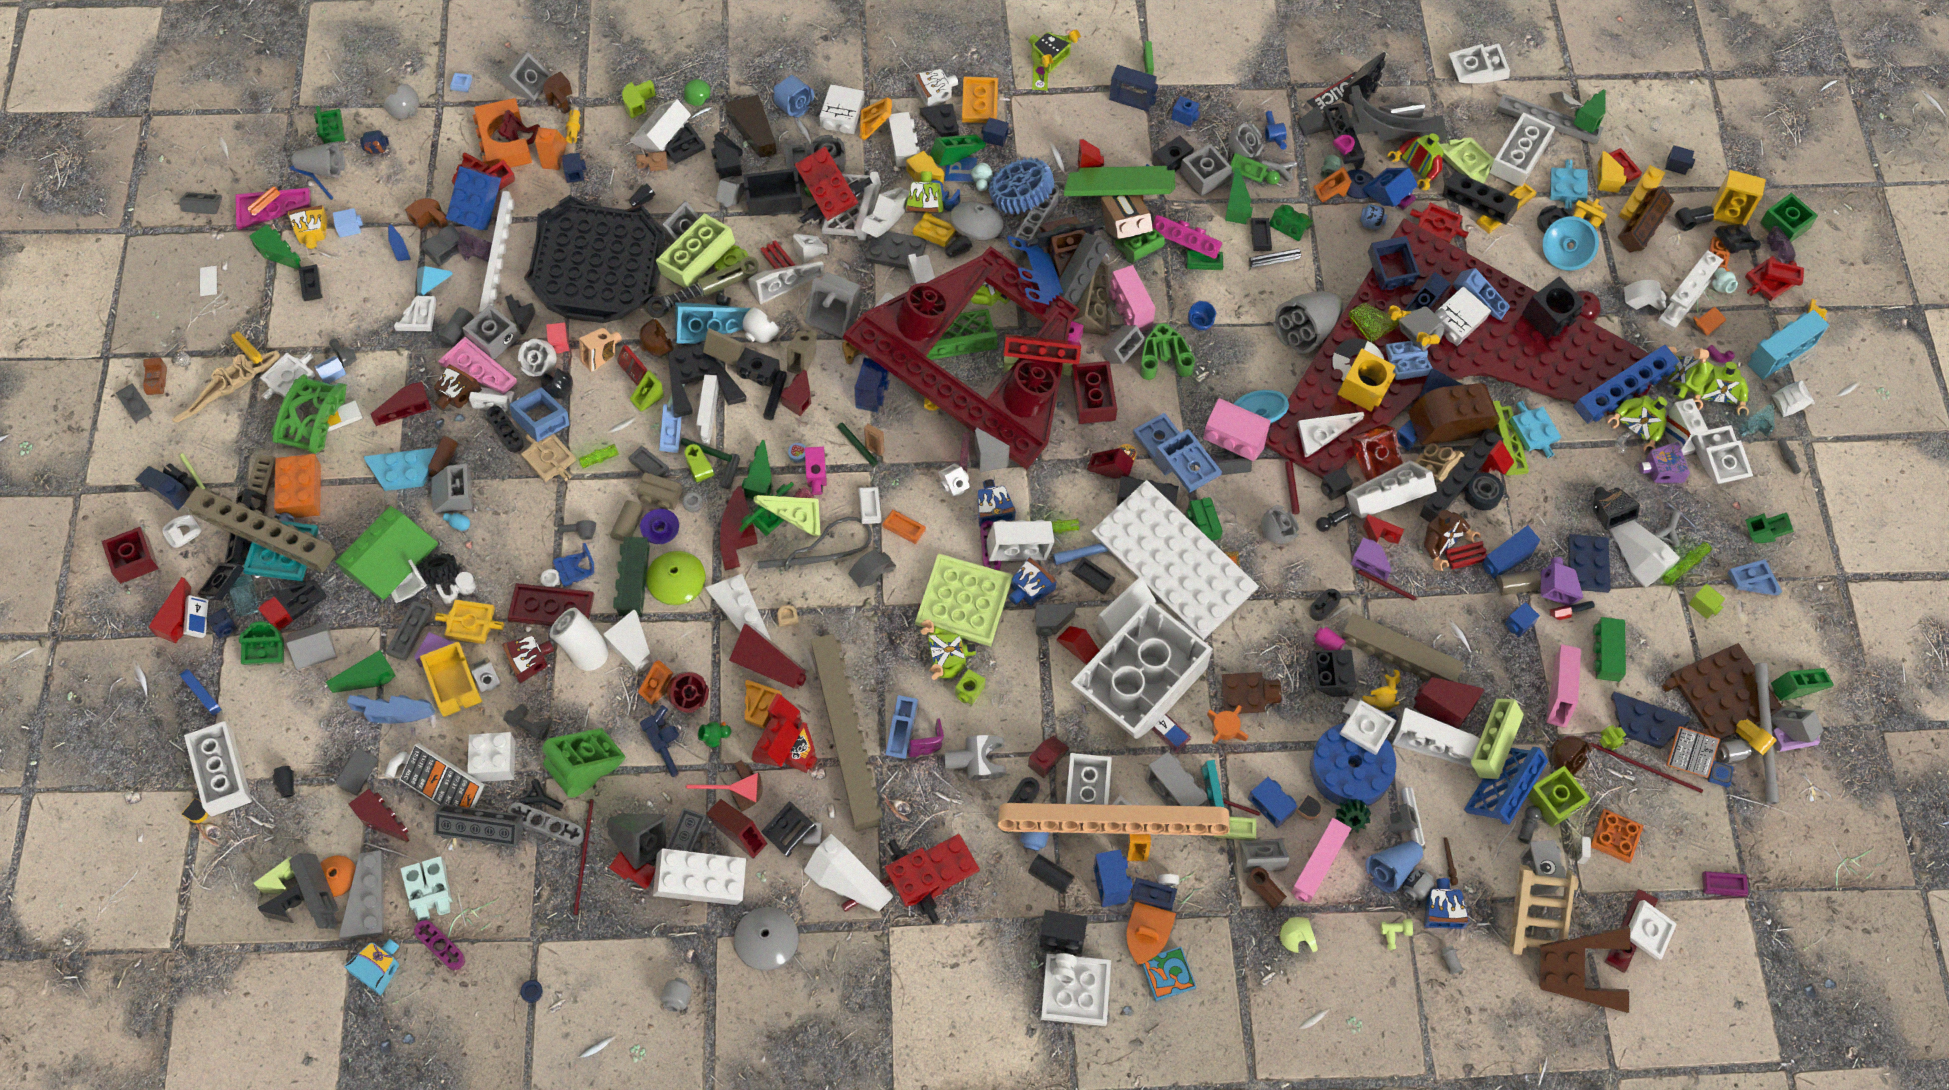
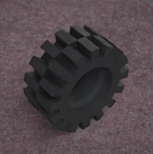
M441 553L439 556L435 554V557L429 556L428 559H424L420 563L421 574L426 584L434 585L437 583L439 585L441 582L447 583V580L451 581L453 577H457V574H459L454 555L449 553L446 555Z

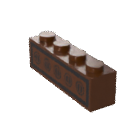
M1664 186L1648 190L1618 235V239L1629 253L1642 251L1647 247L1648 241L1654 236L1656 229L1663 222V218L1671 210V206L1675 201Z

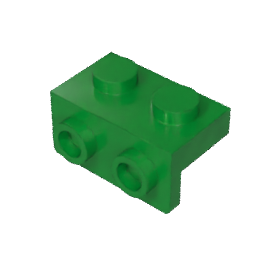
M316 106L317 113H314V118L319 126L316 127L318 138L321 137L324 144L344 141L345 133L341 110L334 109L322 112L320 106Z
M1282 204L1275 209L1269 223L1271 227L1300 241L1304 232L1312 226L1313 220L1309 219V216L1304 213H1298L1290 205Z

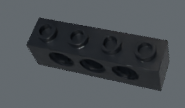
M1456 171L1444 184L1442 196L1505 225L1516 213L1519 199Z

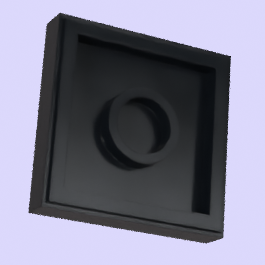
M219 563L197 595L203 599L222 601L245 568L240 564Z

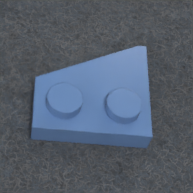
M1765 559L1732 568L1727 572L1735 588L1738 590L1776 596L1782 593Z

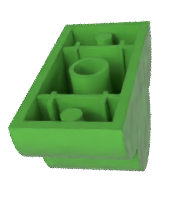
M603 728L549 738L542 747V752L546 756L543 766L570 798L583 794L600 777L615 770L626 758Z

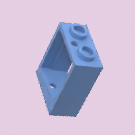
M542 387L509 404L512 418L537 442L569 426L568 412ZM544 404L552 413L534 422L526 412Z

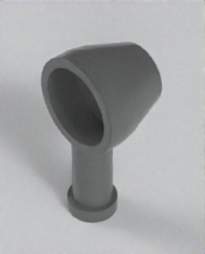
M336 338L329 341V345L334 349L343 368L350 366L357 360L353 349H342Z
M590 520L578 521L576 524H559L560 534L578 531L580 539L583 540L592 539L596 530V522Z

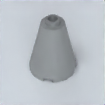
M330 142L295 151L291 156V163L298 170L330 178H340L342 176L339 175L340 171H344L345 157L343 150H340L338 147L340 144Z

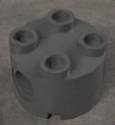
M833 135L817 137L810 146V155L826 146L840 172H843L846 164V153L842 140L838 137L837 139L833 138Z

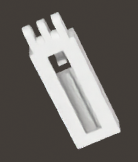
M704 375L697 418L699 435L701 436L702 444L705 446L710 444L719 391L716 375Z

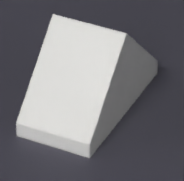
M793 235L794 252L804 263L827 250V247L818 236Z

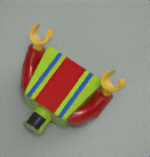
M1432 133L1429 136H1417L1407 140L1399 147L1397 152L1391 151L1387 157L1395 154L1396 157L1391 162H1397L1400 160V155L1403 154L1402 158L1424 178L1417 181V187H1421L1424 183L1422 190L1426 191L1430 188L1429 182L1433 181L1443 168L1442 156L1444 151L1437 144L1439 141L1438 135Z

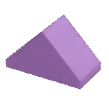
M429 632L415 654V660L419 667H423L421 655L454 642Z

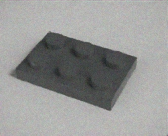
M886 231L877 238L871 236L865 260L870 263L909 270L907 263L908 255L916 254V257L923 256L926 240L916 236Z

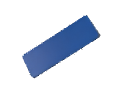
M389 225L388 240L396 260H410L411 258L403 238L392 225Z

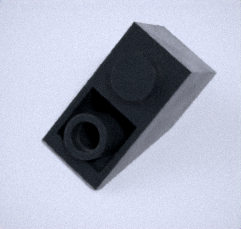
M717 140L713 141L714 148L711 149L713 159L717 160V162H714L716 173H720L721 179L731 176H742L737 150Z

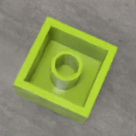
M1565 766L1534 784L1527 796L1534 806L1540 808L1542 816L1551 828L1583 809L1591 800Z

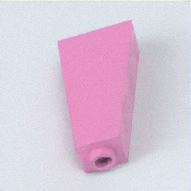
M1561 644L1555 656L1546 723L1566 728L1578 704L1580 648Z
M1332 818L1291 892L1296 899L1310 904L1352 828Z

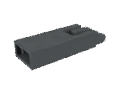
M299 853L291 858L289 862L311 917H314L319 929H335L337 921L334 913L339 909L316 854Z

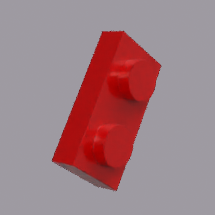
M1622 148L1609 153L1624 168L1625 183L1641 177L1642 171Z

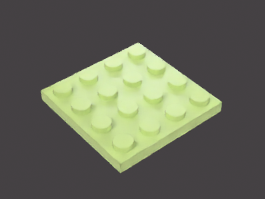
M938 554L915 625L926 628L921 623L925 620H931L934 626L959 634L962 639L991 647L1013 575Z

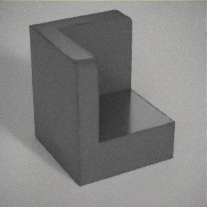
M1407 803L1399 805L1400 811L1390 814L1392 825L1387 827L1388 831L1393 834L1418 828L1415 810Z

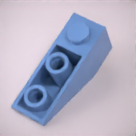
M1476 268L1462 271L1452 284L1457 291L1464 286L1491 310L1490 315L1498 320H1501L1510 308V305Z

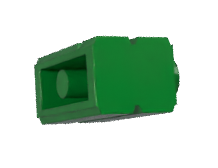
M1207 497L1201 500L1190 501L1188 509L1185 511L1186 517L1211 541L1220 539L1223 530L1212 499Z

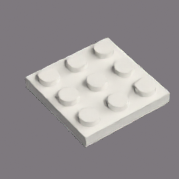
M1047 954L1041 1020L1106 1026L1111 960L1077 957V964L1073 969L1075 972L1074 980L1061 981L1053 977L1054 969L1057 968L1055 962L1056 954Z

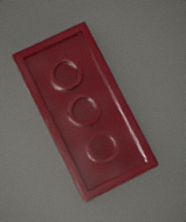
M516 583L507 619L508 622L553 626L559 616L570 608H577L589 619L595 594L592 591Z

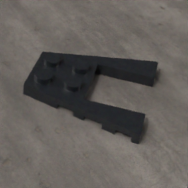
M704 344L668 352L674 418L690 415L693 412L682 384L704 380V375L717 376L728 406L746 402L747 397L717 359L703 352Z

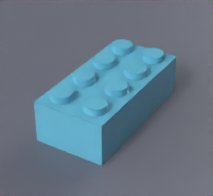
M1815 310L1808 314L1804 312L1797 318V321L1789 322L1782 331L1777 330L1768 340L1763 339L1757 345L1758 349L1750 355L1751 360L1747 365L1764 380L1814 347L1829 327V324Z

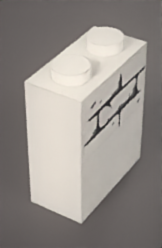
M830 84L820 114V128L855 134L861 110L865 103L864 91Z
M1463 286L1439 308H1443L1448 315L1442 321L1444 327L1443 334L1448 341L1458 346L1487 319L1491 310Z

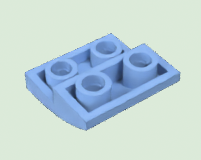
M1412 341L1386 344L1388 360L1396 366L1393 370V373L1396 374V380L1427 376L1430 370L1433 369L1427 358L1428 350L1422 351Z

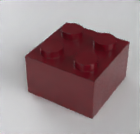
M141 526L101 541L111 573L120 584L159 569L149 537Z

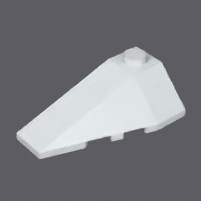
M1634 520L1609 529L1614 542H1617L1621 549L1622 557L1626 559L1629 565L1628 569L1631 575L1644 589L1673 569L1680 559L1665 542Z

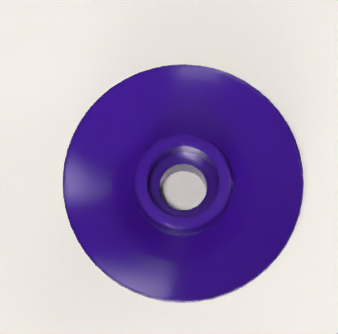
M655 509L643 517L640 531L648 542L665 544L673 540L678 534L679 520L669 510Z

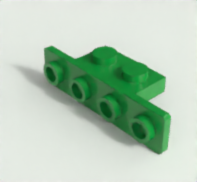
M790 482L787 486L783 484L776 491L778 494L774 495L772 493L770 496L783 497L793 487L794 483ZM758 505L753 510L754 514L752 516L748 514L742 519L741 523L743 525L739 528V531L743 532L753 523L767 537L785 520Z

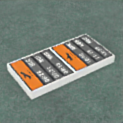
M420 743L414 745L400 777L402 782L438 805L442 803L475 808L485 785Z

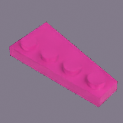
M310 189L278 190L280 195L256 215H252L247 207L265 192L236 194L237 229L240 230L288 215V211L311 207Z

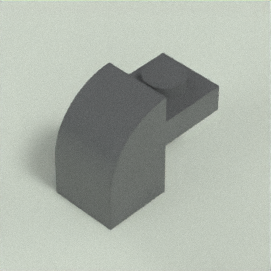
M875 549L862 556L848 574L858 587L861 588L873 585L880 574L892 572L896 565L889 555L885 552L879 553Z

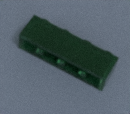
M624 537V542L620 544L619 550L622 559L618 561L617 566L620 576L619 579H616L615 589L618 593L617 597H614L613 608L617 610L618 616H626L632 610H635L638 617H642L650 544L648 537Z

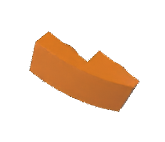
M1713 236L1710 241L1709 251L1723 259L1718 268L1723 267L1726 269L1730 253L1721 240Z

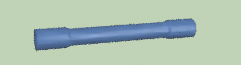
M1101 543L1074 550L1054 553L1053 560L1055 565H1059L1109 550Z

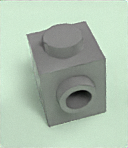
M488 657L469 665L481 692L493 690L500 684Z

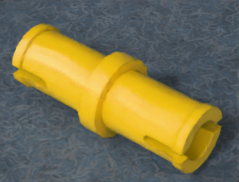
M578 110L569 111V119L566 123V141L571 144L577 142V134L580 130V112Z

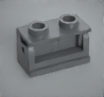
M804 143L805 148L802 145H785L787 169L796 168V163L810 155V150H807L806 143ZM797 170L799 183H805Z

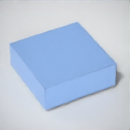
M454 73L450 84L451 90L468 92L472 82V75Z

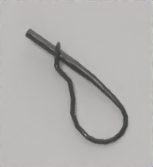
M845 517L835 520L825 528L822 535L811 546L795 550L787 559L758 561V569L784 567L785 571H788L791 566L826 562L850 556L868 547L872 540L871 528L868 524H863L868 531V540L860 548L830 555L795 558L798 553L812 550L824 539L829 529L836 524L849 520L862 523L861 519L857 517Z

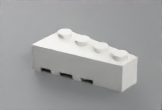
M1409 460L1346 493L1351 512L1360 518H1364L1368 514L1372 515L1434 493L1437 490L1432 471Z
M1405 708L1397 722L1392 745L1472 768L1471 760L1480 738Z

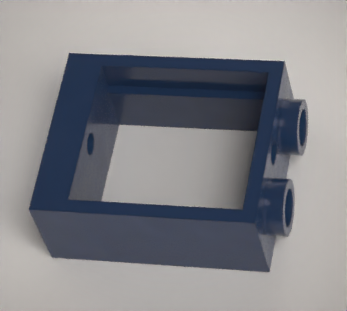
M1117 65L1111 78L1109 100L1148 112L1151 105L1154 106L1156 102L1157 76ZM1122 84H1126L1132 87L1146 90L1147 94L1144 95L1138 92L1121 88Z
M1407 236L1371 243L1368 255L1381 290H1393L1398 286H1411L1416 283L1420 272ZM1400 252L1408 274L1386 278L1379 256Z

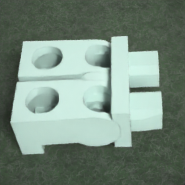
M441 856L423 861V867L420 863L400 868L410 908L414 911L419 921L431 918L429 908L436 907L439 915L450 913V902L453 901L447 879L446 864Z

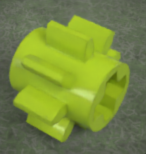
M1611 725L1600 732L1602 737L1599 741L1604 748L1610 747L1611 750H1615L1625 743L1623 737L1626 734L1621 727L1615 728L1614 725Z

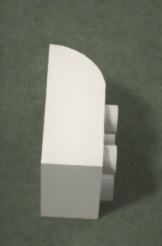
M1149 599L1070 682V685L1137 739L1153 728L1207 669L1213 648Z

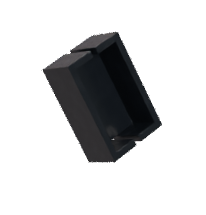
M797 168L743 174L749 216L802 210Z

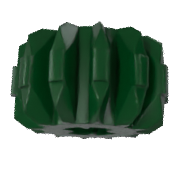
M1347 799L1346 804L1340 802V809H1335L1337 815L1335 819L1352 828L1349 834L1353 830L1359 834L1360 828L1366 830L1365 824L1371 823L1369 818L1371 812L1367 808L1366 803L1360 802L1359 799H1355L1353 802Z

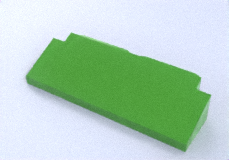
M1167 166L1080 168L1079 172L1069 173L1064 196L1171 194L1175 189V170H1167Z

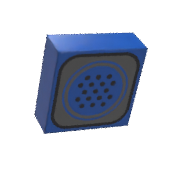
M1713 761L1708 782L1729 787L1734 767Z

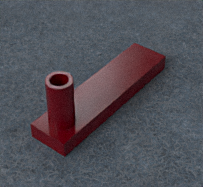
M1638 889L1619 929L1624 928L1623 926H1629L1639 901L1645 900L1655 908L1658 899ZM1630 941V949H1610L1604 963L1625 973L1637 946Z

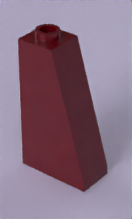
M744 623L729 661L794 689L802 687L807 678L805 675L806 670L754 626Z

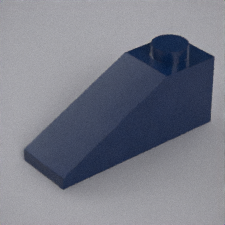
M150 466L135 479L136 482L177 511L190 496L181 483Z

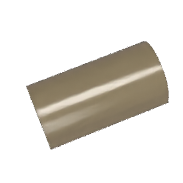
M625 501L610 533V537L629 543L643 514V507L634 501Z
M1537 569L1502 574L1496 577L1501 596L1539 590L1541 587V577Z

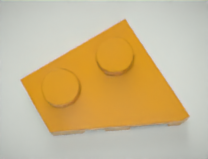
M886 97L861 110L859 137L862 140H866L891 115L892 100Z
M746 679L745 721L748 724L765 729L769 721L767 710L776 694L782 695L779 690Z

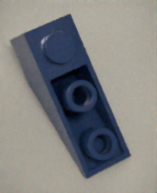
M1434 272L1403 311L1418 310L1422 307L1431 309L1451 284Z

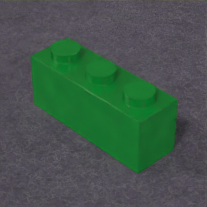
M1601 617L1593 627V635L1596 636V641L1593 645V653H1596L1593 671L1596 672V679L1620 682L1626 675L1625 620Z

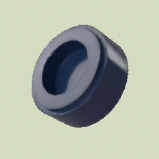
M535 980L525 982L520 990L521 997L527 1003L537 1002L543 994L541 984Z

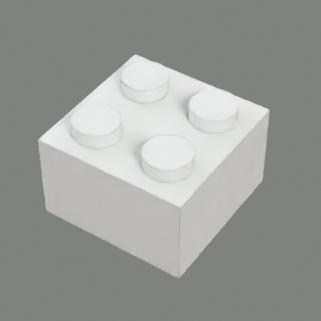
M511 732L469 735L467 774L480 782L514 780L515 740Z

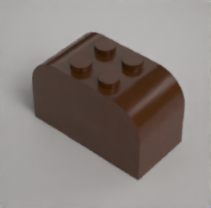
M1483 383L1449 386L1432 390L1423 395L1408 411L1421 445L1480 438L1487 428L1492 430L1500 421L1489 391Z

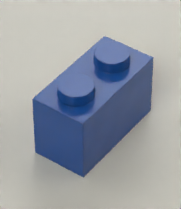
M1269 777L1255 787L1248 797V800L1276 828L1290 818L1297 809L1295 800L1281 790V786L1277 781L1271 780Z

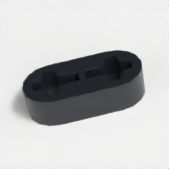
M1332 588L1326 590L1312 603L1309 610L1310 617L1315 621L1324 620L1339 605L1341 600L1339 591ZM1328 597H1335V600H1331L1329 603H1327ZM1321 607H1324L1322 613H1315V610H1319Z

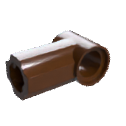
M1255 868L1248 876L1246 881L1248 888L1257 892L1272 910L1286 899L1287 896L1269 878V873L1264 868ZM1253 876H1259L1262 879V883H1257Z

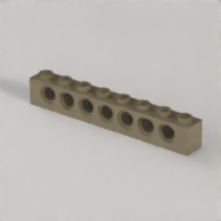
M197 486L183 505L192 516L321 573L326 570L336 555L332 544L327 540L322 539L320 541L309 532L302 533L293 525L288 524L286 526L277 518L271 517L270 519L258 510L252 511L240 502L236 504L224 495L220 497L208 488L202 489Z

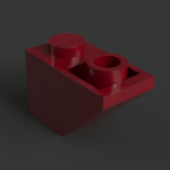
M806 370L797 374L791 385L784 388L781 393L782 405L798 416H801L811 405V394Z

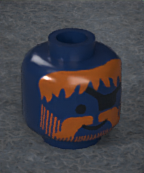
M380 130L367 131L360 138V144L363 151H366L368 154H380L386 151V147L389 146V140Z

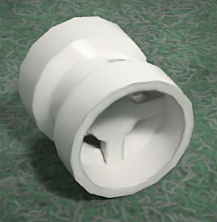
M1064 953L1056 954L1055 962L1057 968L1054 969L1053 977L1061 981H1073L1075 977L1073 969L1077 964V957Z

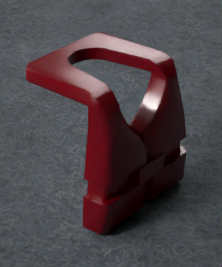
M507 110L499 126L498 133L509 142L519 140L517 131L533 133L527 139V144L530 145L534 143L540 125L536 124L527 128L510 110Z

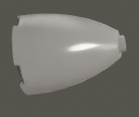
M1316 291L1298 295L1282 303L1275 310L1276 317L1273 322L1278 338L1285 346L1290 345L1299 354L1311 352L1327 339L1340 319L1343 310V300L1336 293Z

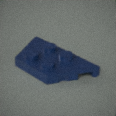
M1615 691L1611 695V699L1614 700L1616 707L1615 715L1619 722L1618 727L1623 729L1626 734L1625 737L1661 749L1675 736L1678 726L1683 727L1690 720V717Z

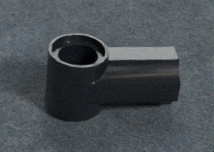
M1708 205L1691 210L1689 207H1684L1678 210L1674 216L1681 229L1689 231L1698 224L1713 221L1714 210Z

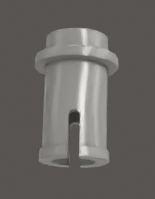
M1453 945L1441 950V957H1444L1451 975L1464 970L1457 957V949H1454Z

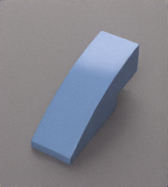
M898 695L886 749L887 756L906 759L914 727L918 699Z

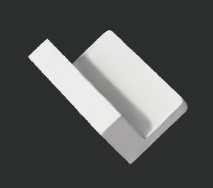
M916 254L908 255L907 263L914 285L926 283L935 278L928 255L916 257Z
M481 387L482 390L479 393H470L469 400L472 408L488 410L492 406H499L504 412H510L509 404L513 402V391H508L503 395L493 389Z

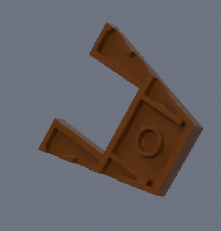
M1623 926L1624 928L1610 929L1598 934L1582 935L1580 938L1541 944L1539 957L1540 989L1629 1013L1628 989L1585 988V948L1630 949L1631 928Z

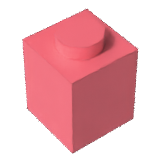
M565 322L546 325L548 343L553 346L556 353L570 351Z

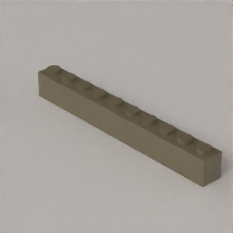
M834 634L812 638L813 655L855 832L880 826L879 819L883 818L880 806L876 807L875 799H878L876 787H871L870 783L873 780L871 768L866 766V762L869 761L867 750H862L861 743H864L862 730L858 731L857 724H860L858 713H853L852 706H855L853 694L848 692V688H851L849 676H844L843 670H846L844 658H840L839 652H842L840 640L836 641Z

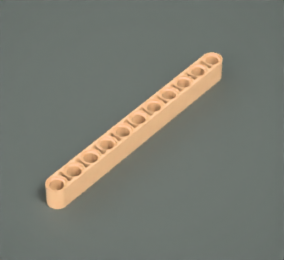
M1004 803L999 806L998 827L1008 832L1220 836L1227 834L1230 830L1229 811L1224 807Z

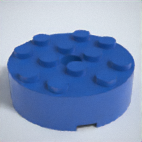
M1346 723L1333 726L1319 738L1311 756L1310 771L1315 787L1327 800L1339 806L1340 802L1346 804L1347 799H1350L1351 802L1359 799L1360 802H1365L1368 806L1374 804L1387 792L1396 773V757L1391 744L1385 739L1378 753L1374 755L1340 735Z

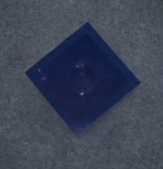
M864 357L854 388L855 404L858 409L878 413L879 407L884 404V390L887 391L889 388V371L871 358Z

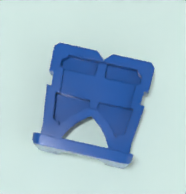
M582 543V553L553 559V564L557 572H559V578L564 587L594 574V561L586 543ZM588 556L590 569L578 567V564Z

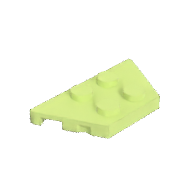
M1471 137L1461 140H1449V143L1446 144L1437 142L1444 151L1442 157L1459 173L1483 184L1485 183L1495 159Z

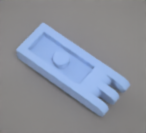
M663 404L659 451L678 453L682 417L674 418L673 405H671L670 411H667V404Z

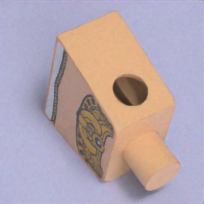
M601 328L579 338L580 361L590 372H593L614 357L615 344L622 341L620 334L617 331L610 334L605 328Z

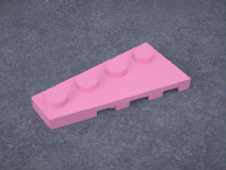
M466 337L438 361L439 365L445 368L449 364L474 377L478 383L503 395L517 383L515 377Z

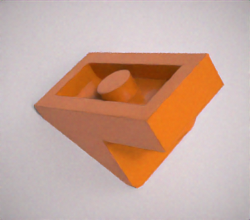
M1342 167L1315 185L1314 189L1320 201L1324 203L1337 193L1345 197L1352 181L1346 169Z
M660 660L655 661L638 693L651 705L655 704L667 693V686L673 672Z

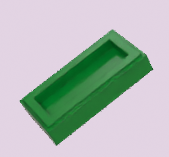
M1187 250V269L1223 270V252H1219L1217 258L1214 259L1200 252Z

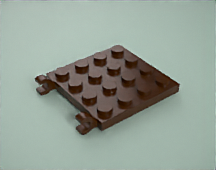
M1739 643L1670 674L1671 678L1661 685L1665 692L1678 687L1705 728L1699 733L1719 738L1720 741L1736 734V725L1741 720L1748 719L1755 725L1761 723L1755 666ZM1768 686L1772 717L1783 707Z

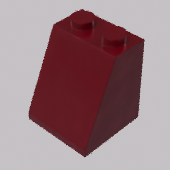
M1432 677L1428 683L1424 681L1419 688L1418 693L1414 697L1416 703L1413 708L1427 717L1459 729L1477 704L1484 689Z

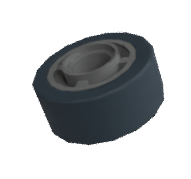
M1486 472L1477 473L1465 489L1467 502L1475 509L1482 511L1495 508L1500 503L1504 493L1503 483L1500 479Z

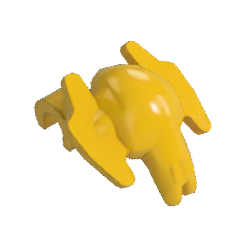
M1396 669L1393 670L1394 677L1386 674L1385 680L1388 686L1372 690L1371 695H1375L1373 697L1362 696L1363 702L1376 706L1374 708L1381 711L1391 710L1393 707L1398 706L1399 702H1395V694H1397L1395 687L1401 681L1400 672Z

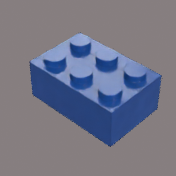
M459 166L446 219L477 230H488L501 178L470 167Z

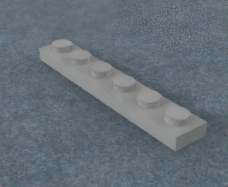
M1503 94L1497 111L1520 118L1524 112L1554 126L1558 132L1594 144L1598 143L1604 128L1600 126L1591 134L1574 125V117Z

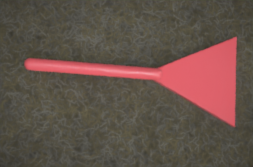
M758 773L731 785L688 784L686 788L729 789L756 803Z

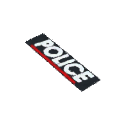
M1353 72L1307 102L1313 108L1318 106L1320 111L1323 110L1324 106L1331 105L1342 98L1345 87L1357 72Z

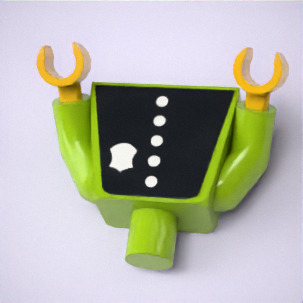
M1077 29L1072 30L1065 36L1055 35L1050 32H1046L1040 38L1035 34L1031 35L1028 43L1032 45L1031 58L1036 67H1043L1048 73L1054 70L1070 55L1071 43H1077V38L1081 37Z

